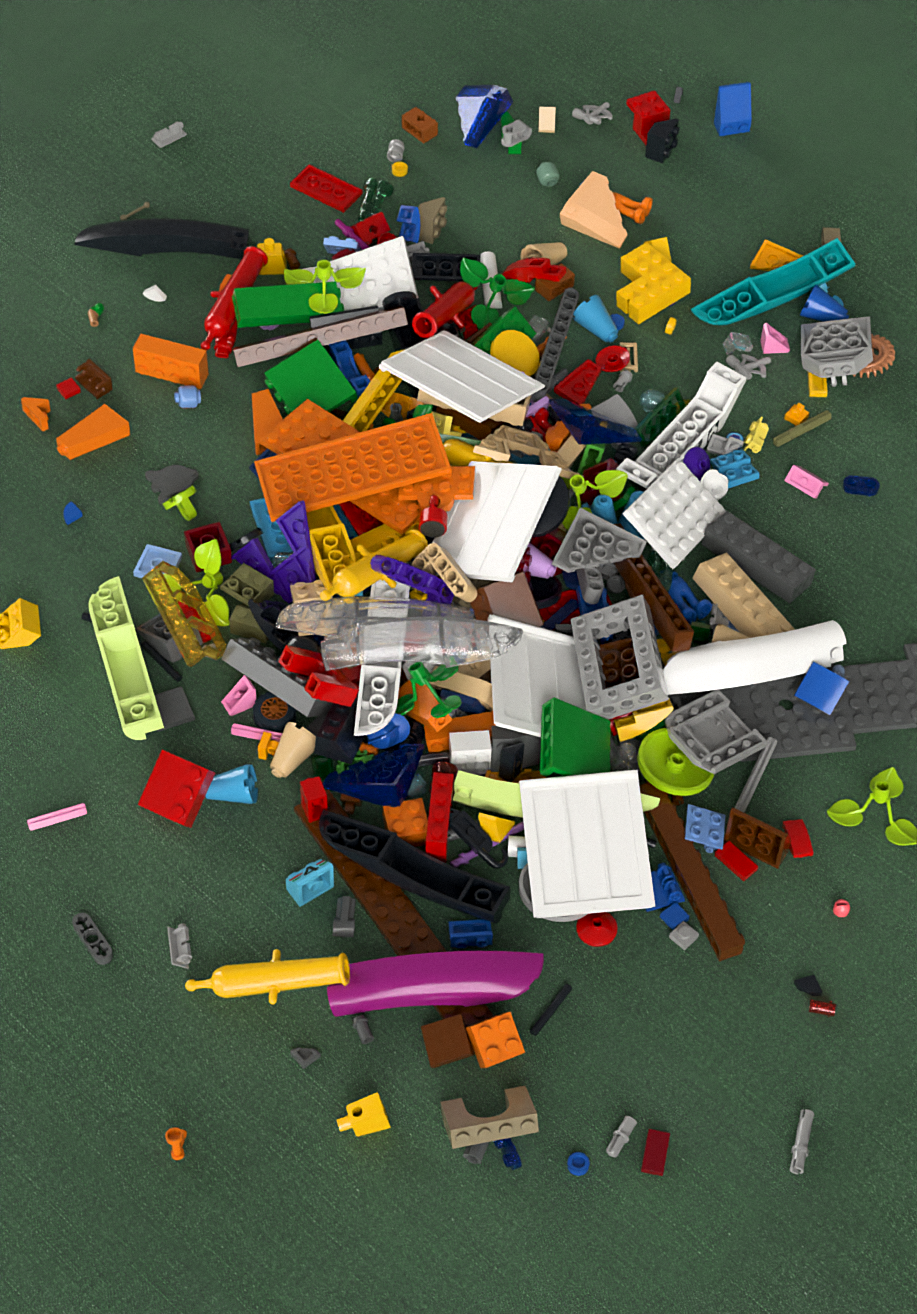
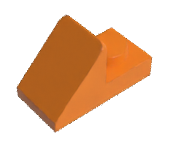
M21 398L22 408L26 415L42 432L49 429L47 422L49 420L47 413L50 412L49 400Z

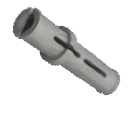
M804 1109L800 1111L796 1140L791 1149L793 1154L789 1170L794 1174H802L804 1172L805 1159L809 1154L808 1142L814 1112L805 1109V1114Z

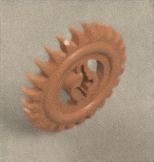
M871 334L873 361L859 372L860 378H862L863 373H866L869 378L870 372L876 377V370L883 374V367L888 370V364L892 366V361L895 360V350L891 342L886 340L885 337L880 338V335L873 336ZM873 348L879 352L878 356L874 354Z

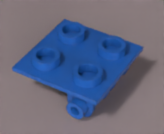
M660 863L658 869L651 872L655 907L645 908L647 912L670 906L675 902L681 903L685 901L671 867L665 863Z

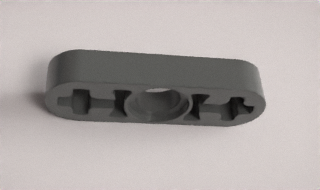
M76 914L72 919L74 931L96 963L100 965L108 964L113 958L110 945L88 914ZM78 922L86 923L87 930H84L83 926ZM90 935L98 936V940L93 943L88 942L87 938ZM98 947L101 948L103 953H106V956L103 957V955L99 954Z

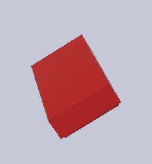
M730 841L723 845L722 850L718 849L715 852L714 856L743 882L758 870V866Z

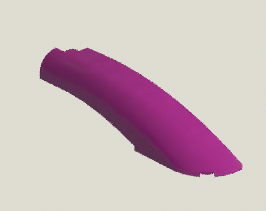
M453 951L403 955L349 964L350 981L348 985L344 986L342 983L330 984L327 987L328 1001L333 1015L338 1017L396 1007L463 1005L464 1007L509 1000L526 992L532 982L539 978L544 964V954L513 951Z

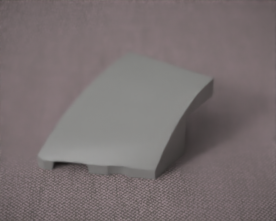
M618 394L589 410V415L600 424V429L607 431L606 436L611 440V446L616 450L622 443H631L633 436L636 434L634 428L638 423L627 404Z

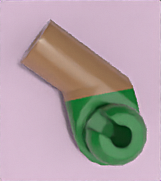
M96 303L88 311L92 327L99 325L98 317L104 310L102 303Z

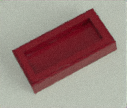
M653 1129L648 1130L641 1172L663 1176L670 1133Z

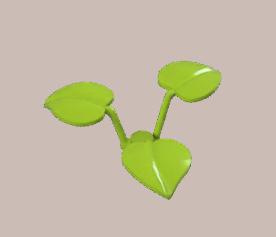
M320 260L317 262L314 275L308 270L284 269V279L287 285L314 283L316 276H318L322 281L323 294L317 293L309 298V306L315 312L327 314L333 312L338 306L337 296L335 294H326V281L331 275L336 283L340 282L342 287L351 289L361 285L366 268H345L334 273L328 260Z
M618 470L603 471L595 477L597 486L589 483L588 480L585 481L583 476L578 474L570 479L561 477L567 489H572L576 494L578 508L575 506L569 507L568 513L562 522L564 528L567 531L569 530L581 508L580 494L586 491L587 486L595 490L599 489L601 495L614 498L623 491L628 474ZM583 507V508H582V509H584V510H586V511L592 513L590 508H588V507Z
M217 539L201 544L195 550V562L206 573L201 580L180 585L179 576L175 573L167 572L157 579L155 588L160 597L165 602L171 604L181 599V588L200 583L206 588H212L206 596L207 601L201 605L202 615L213 625L229 626V607L227 601L221 595H212L218 589L217 586L223 583V575L219 572L221 567L220 548Z
M894 767L880 772L870 781V790L873 793H870L868 800L861 809H859V805L855 801L843 799L834 803L827 810L829 817L836 823L843 826H856L863 821L861 813L866 810L872 799L879 804L886 802L889 822L891 824L885 831L887 839L896 845L917 844V829L910 821L905 819L893 821L890 800L901 795L904 788Z

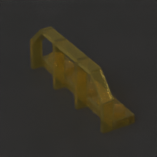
M165 561L160 562L142 579L187 666L193 667L205 656L218 660L223 656L227 644L197 588L177 567ZM162 572L172 576L187 593L176 590L173 593ZM177 600L195 608L202 620L194 616L186 619ZM191 627L209 634L217 649L208 645L202 649Z

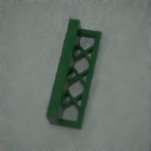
M673 388L634 428L641 446L649 447L692 401L683 399L678 388ZM675 396L677 402L674 405H672L673 397ZM667 406L666 413L662 415L663 407ZM656 416V423H655V425L653 426V425H652L653 417ZM646 426V432L643 436L641 429Z

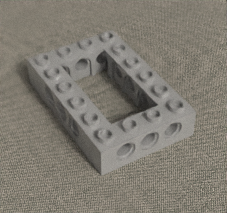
M643 595L571 619L586 710L608 720L669 700L651 610ZM630 628L640 678L606 689V677L602 670L603 661L600 658V645L597 639L607 638L611 634L620 631L625 632Z

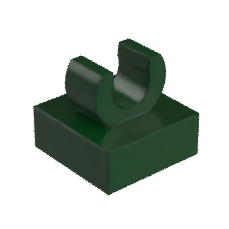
M692 621L691 628L694 630L692 642L707 644L711 625L705 624L704 621Z

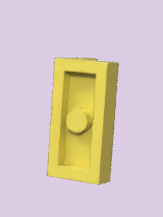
M432 411L439 433L461 437L462 433L450 430L453 417Z

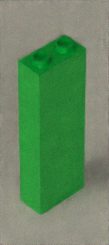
M336 281L326 282V294H335L338 298V306L331 313L344 311V305L340 302L341 291L340 288H337ZM322 282L234 288L232 301L238 328L310 323L309 316L323 314L315 312L309 306V298L317 293L323 294Z

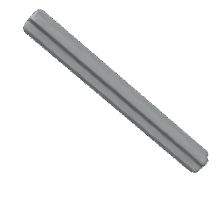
M767 738L768 744L762 749L735 809L745 812L777 745L775 738Z

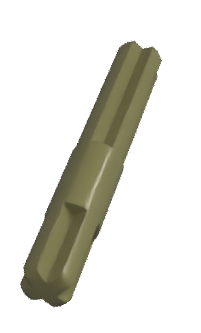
M825 410L773 438V444L776 447H780L831 420V412Z

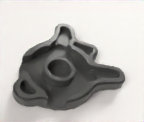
M171 465L158 471L148 470L145 473V478L152 482V492H161L158 497V503L162 505L168 499L193 485L198 480L199 473L195 469H189L181 465Z

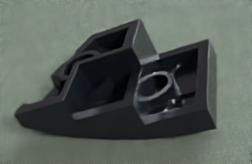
M253 598L248 601L250 610L261 630L282 651L286 641L291 636L298 635V632L290 626L294 619V611L283 602L264 600L262 603H259Z

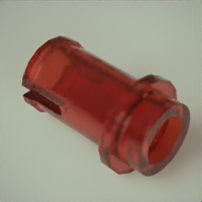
M810 1000L809 1013L828 1015L827 1018L835 1015L836 1004L832 1003V1001L828 1003Z

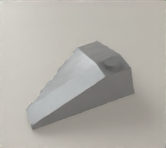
M580 508L552 565L570 573L581 568L588 569L608 562L610 564L623 561L626 558L640 557L647 541Z

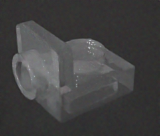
M535 315L529 322L530 326L537 333L532 338L533 341L537 342L546 331L550 333V323L542 317L540 319Z
M731 332L723 342L727 355H732L736 349L750 352L753 349L749 336L745 334Z

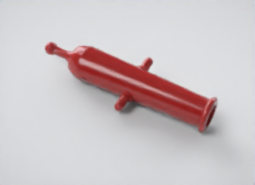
M254 246L247 247L244 250L242 260L224 289L210 293L211 297L218 299L205 318L204 327L208 335L205 341L201 343V349L208 351L214 338L224 337L230 331L236 320L232 301L234 288L253 287L262 267L268 263L267 255L260 248Z
M458 282L442 294L435 286H431L430 291L436 298L435 302L423 312L417 313L412 319V327L415 333L423 338L432 337L437 329L450 320H453L459 328H463L464 323L458 315L473 303L475 290H477L478 286L472 287L466 282Z

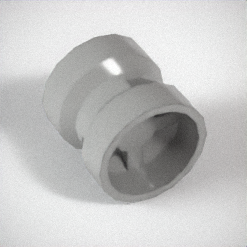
M397 139L390 141L387 151L389 161L395 163L403 159L405 145L402 141Z

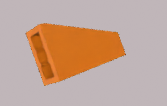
M269 389L252 393L256 455L262 454L267 449L260 444V438L283 420Z
M104 404L56 438L57 450L62 456L65 455L70 460L129 436V422Z
M410 680L399 688L398 699L407 694H413ZM416 684L417 700L414 702L415 706L405 715L438 732L453 719L449 714L441 718H434L431 715V710L440 703L426 684L423 686Z

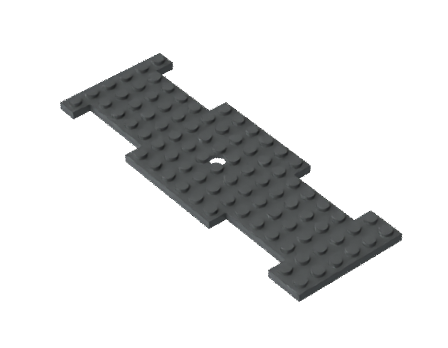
M917 643L904 644L903 650L906 660L843 666L845 669V679L849 683L830 715L794 696L806 673L719 690L730 701L729 708L751 731L756 729L766 740L768 737L777 740V745L770 759L856 750L857 746L853 734L917 728ZM831 663V667H827V669L831 671L834 663ZM714 690L688 693L686 699L680 698L684 705H687ZM789 700L794 706L791 710H785L783 706H779V702ZM617 735L624 771L638 770V772H641L637 762V754L642 741L631 738L620 742ZM762 749L740 760V762L756 761Z

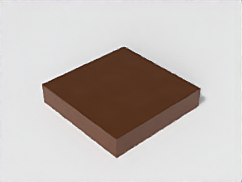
M462 1014L421 1026L432 1069L473 1056Z

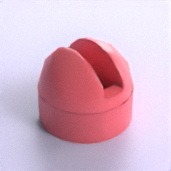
M839 899L834 903L833 912L836 916L846 917L849 914L850 905L848 901Z

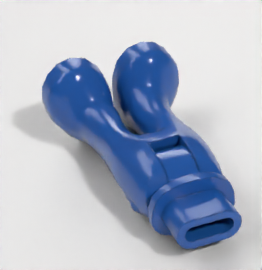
M667 568L658 573L660 582L678 606L689 625L692 621L695 622L697 617L701 620L710 613L713 606L712 603L707 599L699 601L688 584L676 572H672L670 568ZM682 597H684V598L687 600V602L690 604L691 607H689V606L684 602V600L682 599Z

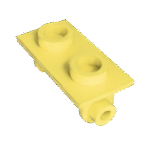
M762 416L757 422L753 421L750 425V433L744 440V443H746L744 451L748 448L752 449L754 453L761 451L769 430L768 425L761 422Z

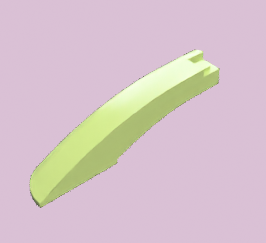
M117 576L99 586L96 594L91 595L88 607L123 732L131 739L144 740L146 739L145 733L162 729L164 726L120 577Z
M458 770L454 782L455 794L453 802L523 818L519 783L495 780ZM641 794L643 812L656 808L660 798Z

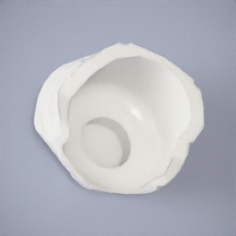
M713 469L703 475L700 482L717 501L727 494L728 478Z

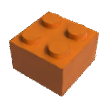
M422 798L383 805V821L386 830L397 833L399 838L414 847L426 845L428 819Z
M504 1012L466 1027L480 1068H487L525 1053L511 1012Z

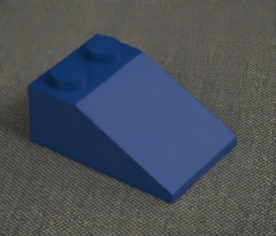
M745 82L719 86L714 125L718 135L724 136L750 132L752 120L751 83Z

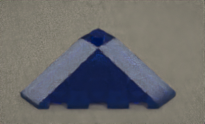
M466 85L458 93L456 101L459 104L458 113L461 118V130L464 133V144L477 148L513 103L507 88L497 85Z
M565 398L549 399L548 401L579 445L641 442L642 440L634 428Z
M403 744L399 746V750L390 754L388 751L375 755L373 756L374 760L368 761L365 764L363 761L348 766L349 770L339 774L337 771L332 772L322 783L323 787L380 806H401L411 787L424 750V744Z

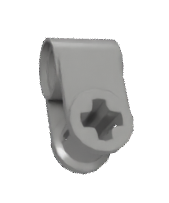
M520 119L505 125L502 128L503 138L501 139V144L505 147H512L521 141L527 140L532 134V129Z

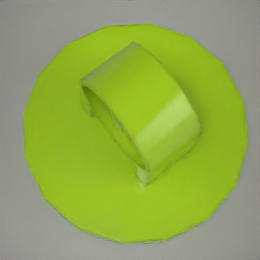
M192 485L187 490L168 499L162 505L165 510L176 505L185 520L190 521L197 516V512L188 497L196 493L197 490Z

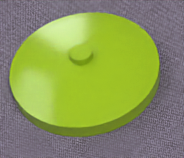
M667 728L658 729L648 734L639 747L637 754L639 769L646 780L661 791L679 796L694 795L705 790L714 778L715 774L694 765L669 738Z

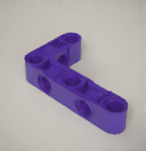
M375 555L370 563L372 570L428 594L419 621L429 631L430 635H437L441 629L434 627L433 624L443 625L454 597L453 592L444 580L402 561L383 555Z

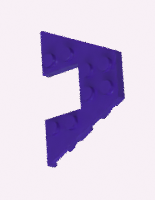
M304 500L296 503L276 520L294 552L277 567L274 568L258 538L252 539L232 555V560L235 559L240 564L245 563L272 579L274 593L279 594L287 603L293 602L290 585H294L297 582L311 583L316 580Z

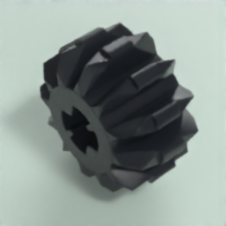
M629 443L620 444L616 450L614 461L618 465L626 458L636 461L637 448Z

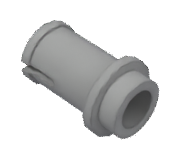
M628 370L620 372V377L613 384V388L616 387L615 390L617 392H622L625 386L632 381L633 375Z

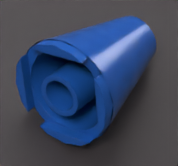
M816 284L800 313L802 317L822 322L849 318L848 310Z

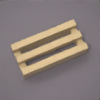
M620 342L619 346L626 347L629 353L630 347H633L634 365H631L629 361L628 365L621 369L620 372L624 370L638 372L637 343Z

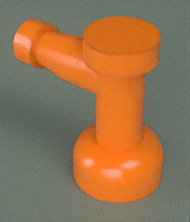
M176 1127L167 1130L165 1138L167 1143L172 1145V1158L174 1160H181L185 1156L182 1147L187 1131Z

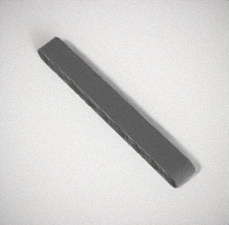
M567 288L559 303L534 378L544 384L545 387L531 395V400L534 402L545 397L550 387L579 298V292L574 288Z

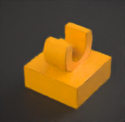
M801 403L794 404L785 414L784 419L797 426L809 417L810 412L804 409L805 406Z
M263 732L258 745L259 759L266 760L268 754H275L279 742L272 740L271 733Z

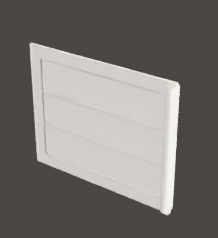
M445 330L379 364V369L383 372L387 370L479 423L545 387L539 381Z
M471 461L468 466H475L473 500H454L452 509L446 512L448 515L446 533L434 538L432 543H436L446 549L470 579L513 582L515 572L562 469L558 466Z
M489 615L488 632L493 717L496 726L541 737L542 705L553 697L586 710L573 636L504 617Z
M638 770L519 781L534 918L655 907Z

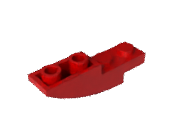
M527 258L510 264L501 274L508 280L516 279L530 283L534 278L559 282L567 272L564 266L551 265L549 258Z

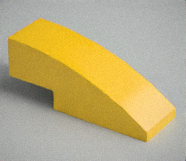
M670 699L633 711L631 716L614 720L620 742L648 731L666 718L673 711Z

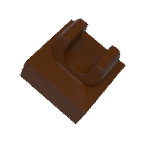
M341 792L340 800L345 804V813L354 814L355 806L362 807L363 797L361 794Z

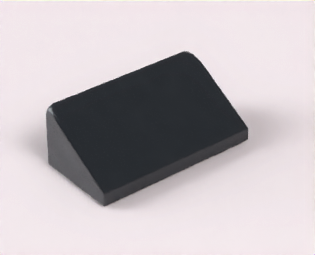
M524 743L508 746L501 750L500 778L513 782L522 772Z

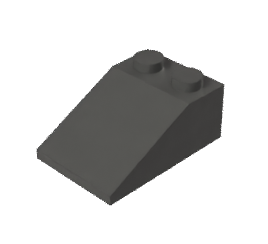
M167 610L136 628V631L164 659L172 663L179 661L184 655L195 651L197 647L203 644L196 624Z
M491 726V772H499L501 750L518 743H524L525 745L522 769L540 764L541 737L499 726Z

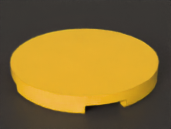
M506 330L497 335L491 343V356L520 372L523 371L529 377L537 371L540 361L539 352L534 342L524 333L516 330Z

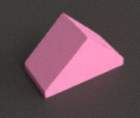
M768 323L763 324L760 341L763 354L789 352L790 348L787 338Z
M244 675L221 701L228 714L234 716L252 708L257 699L256 689L250 679Z

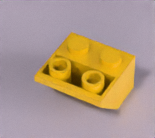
M19 598L0 614V649L29 646L41 636L38 605Z

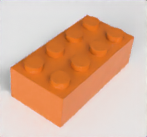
M140 334L133 346L135 371L142 375L183 385H194L198 389L202 388L209 375L206 350L145 334Z

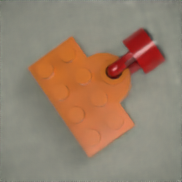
M451 466L452 473L399 487V500H418V506L421 510L419 531L422 534L432 538L444 535L447 531L448 515L445 511L449 512L452 509L454 500H473L475 466Z

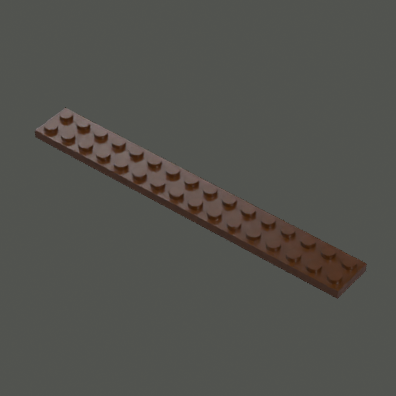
M329 789L326 790L328 811L348 817ZM302 804L294 807L296 815L397 956L447 952L400 887L363 868L330 846L320 833L319 820L309 823ZM485 1004L464 1007L463 1005H433L442 1019L462 1014L466 1027L494 1017ZM469 1039L470 1046H471V1050H472V1054L474 1055L475 1052H474V1049H473V1047H472L471 1041H470V1039Z

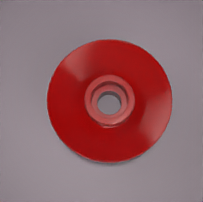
M617 345L602 349L596 356V364L602 367L601 370L605 372L619 371L626 367L630 361L629 351Z
M608 912L587 914L578 919L576 924L579 938L590 946L601 947L608 945L617 935L618 927L616 920Z

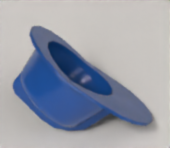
M395 713L391 721L384 728L367 735L368 744L378 749H385L404 741L410 733L408 720L404 716Z

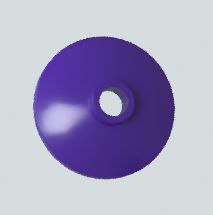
M700 447L689 449L683 459V463L699 481L710 470L709 456Z

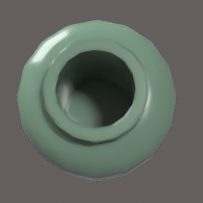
M542 162L536 170L539 182L543 186L552 187L559 180V172L556 165L552 162Z

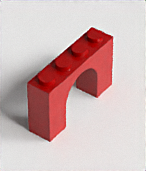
M289 645L285 646L278 662L286 671L309 676L304 689L312 698L349 707L352 706L359 689L324 654Z
M433 772L426 835V853L446 863L450 813H452L450 808H452L454 774Z

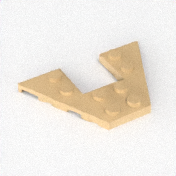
M505 425L496 429L494 434L488 435L479 445H475L473 450L474 453L492 457L499 462L502 460L509 461V450L523 451L526 455L539 456L541 465L558 466L562 469L559 475L561 477L570 479L574 475H580L579 473L572 472L569 469V464L559 454L548 450L549 445L542 441L537 434Z

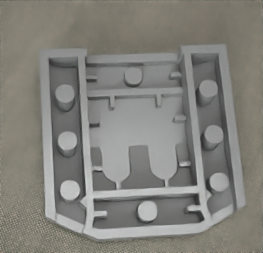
M719 689L671 712L664 719L669 738L694 765L712 774H716L756 753L768 744V741L756 729L751 731L729 708L730 701Z

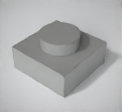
M683 921L670 933L669 938L685 951L698 938L699 933Z

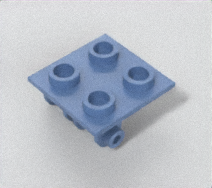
M688 804L685 839L704 844V849H706L707 853H713L716 848L722 850L725 815Z

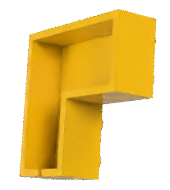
M647 242L621 257V273L632 282L616 291L617 307L625 314L629 313V317L638 325L690 293L691 278Z

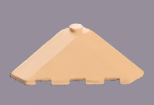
M592 171L569 198L560 212L561 224L620 249L627 237V232L622 226L621 222L623 221L620 212L616 209V201L613 192L609 189L608 178Z

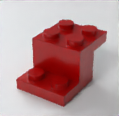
M655 90L627 99L626 105L634 113L633 130L646 145L647 135L653 124L669 120L671 109Z

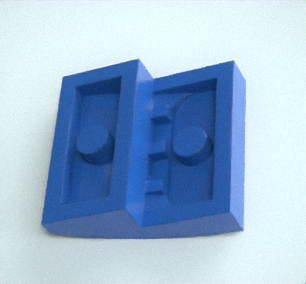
M401 205L397 221L402 223L399 237L403 236L406 242L418 243L420 236L419 209L415 206Z
M812 662L794 696L830 715L849 681L827 668Z

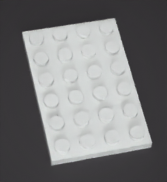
M403 236L330 261L334 273L345 268H366L363 281L358 287L344 288L340 285V282L337 283V288H340L341 291L340 302L344 305V311L378 306L379 311L384 310L382 305L384 298L401 291L414 292L416 298H418L408 250ZM317 266L308 269V271L314 275ZM331 275V277L326 282H335V280ZM316 276V278H315V280H314V283H320V282H322V281L318 278V276Z
M677 458L622 514L664 561L674 569L705 536V529L722 516L726 510L686 465Z

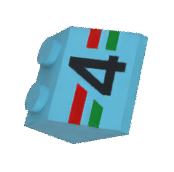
M322 859L307 864L304 869L293 872L286 878V890L299 907L334 887L333 865Z

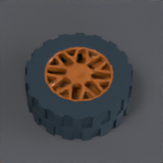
M266 692L264 695H260L256 699L255 705H253L254 723L257 725V728L283 733L288 722H296V709L271 692Z

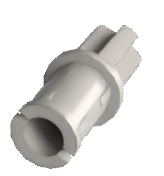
M625 1116L618 1130L613 1132V1138L606 1148L609 1156L617 1157L624 1144L629 1142V1135L637 1124L634 1118Z

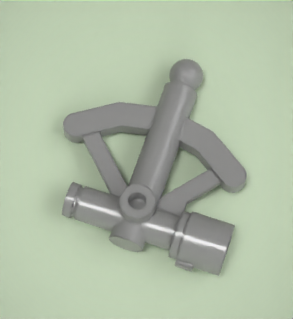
M608 102L601 106L583 105V110L575 108L572 112L574 118L584 119L587 124L595 123L600 125L602 121L600 118L613 119V115L607 110L610 106Z
M746 354L741 355L742 362L734 355H729L726 359V363L735 369V372L747 377V380L752 378L751 373L759 374L765 378L766 367L764 365L771 362L770 357L758 360Z

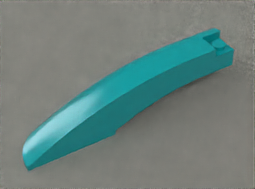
M836 238L793 262L755 277L746 278L693 307L691 311L697 318L709 324L727 325L787 303L813 290L815 284L818 286L823 285L854 268L855 262L839 239Z

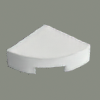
M156 285L145 289L143 292L145 297L153 301L161 302L167 298Z

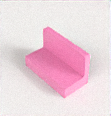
M798 465L792 466L784 480L813 498H817L823 486H828L829 484Z

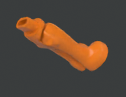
M613 192L616 209L621 214L633 219L636 223L642 224L645 221V217L650 213L653 199L645 197L642 202H636L624 195Z

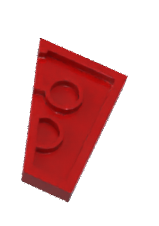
M587 359L554 387V392L574 406L584 404L601 373L602 367Z

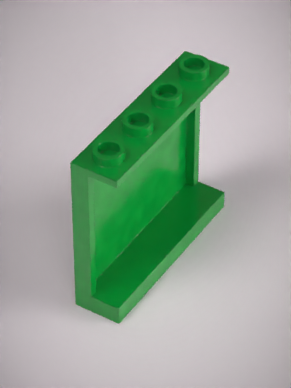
M318 339L264 373L266 380H264L265 384L269 389L274 390L276 400L284 404L283 409L287 415L307 399L328 412L333 411L348 400L351 403L358 400L356 391Z
M555 697L544 703L541 716L540 775L547 777L553 772L563 776L610 772V720Z

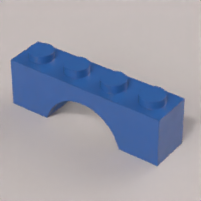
M346 340L329 344L330 357L356 391L357 398L359 399L369 385L370 380L367 375L361 376L352 350Z

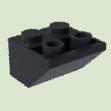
M671 119L653 124L647 135L646 158L663 163L666 158L670 157L672 149H675L678 144L679 119Z

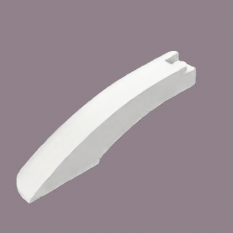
M381 579L371 585L354 736L368 735L381 730L391 721L397 709L410 590L409 586L395 581L397 584L395 588H391Z
M832 620L787 632L746 639L717 641L693 647L690 650L680 651L666 661L667 665L663 669L667 693L672 695L702 692L777 680L807 673L812 662L825 668L831 667V663L844 660L843 645L846 644L845 634L841 626Z

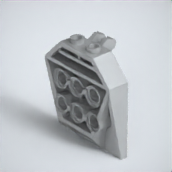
M870 316L802 324L801 359L803 369L820 378L831 377L832 387L837 385L836 376H842L843 386L847 385L846 375L857 374L873 361Z

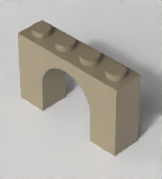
M526 1086L505 1089L507 1110L494 1117L481 1118L469 1114L462 1098L440 1102L442 1120L452 1149L539 1132L537 1112Z

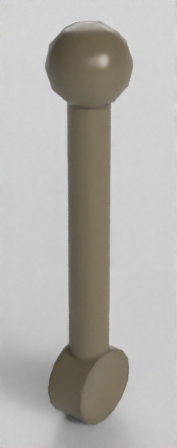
M145 202L143 206L137 208L129 214L121 215V221L127 220L128 217L134 215L135 213L141 211L144 208H149L150 203Z

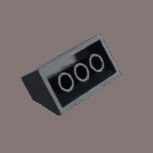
M413 253L412 272L414 280L463 281L460 273L462 259L467 258L480 262L481 254Z
M378 306L309 316L310 328L377 312L379 308ZM382 331L346 340L351 350L382 345ZM329 345L323 346L327 353H329Z
M358 693L351 707L333 703L316 735L314 754L352 765L366 735L354 736Z

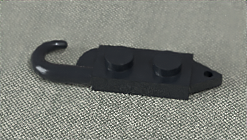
M450 808L452 813H450L449 827L489 866L496 869L504 867L508 862L506 850L501 849L503 854L502 861H495L489 855L493 842L486 832L464 810L459 811Z

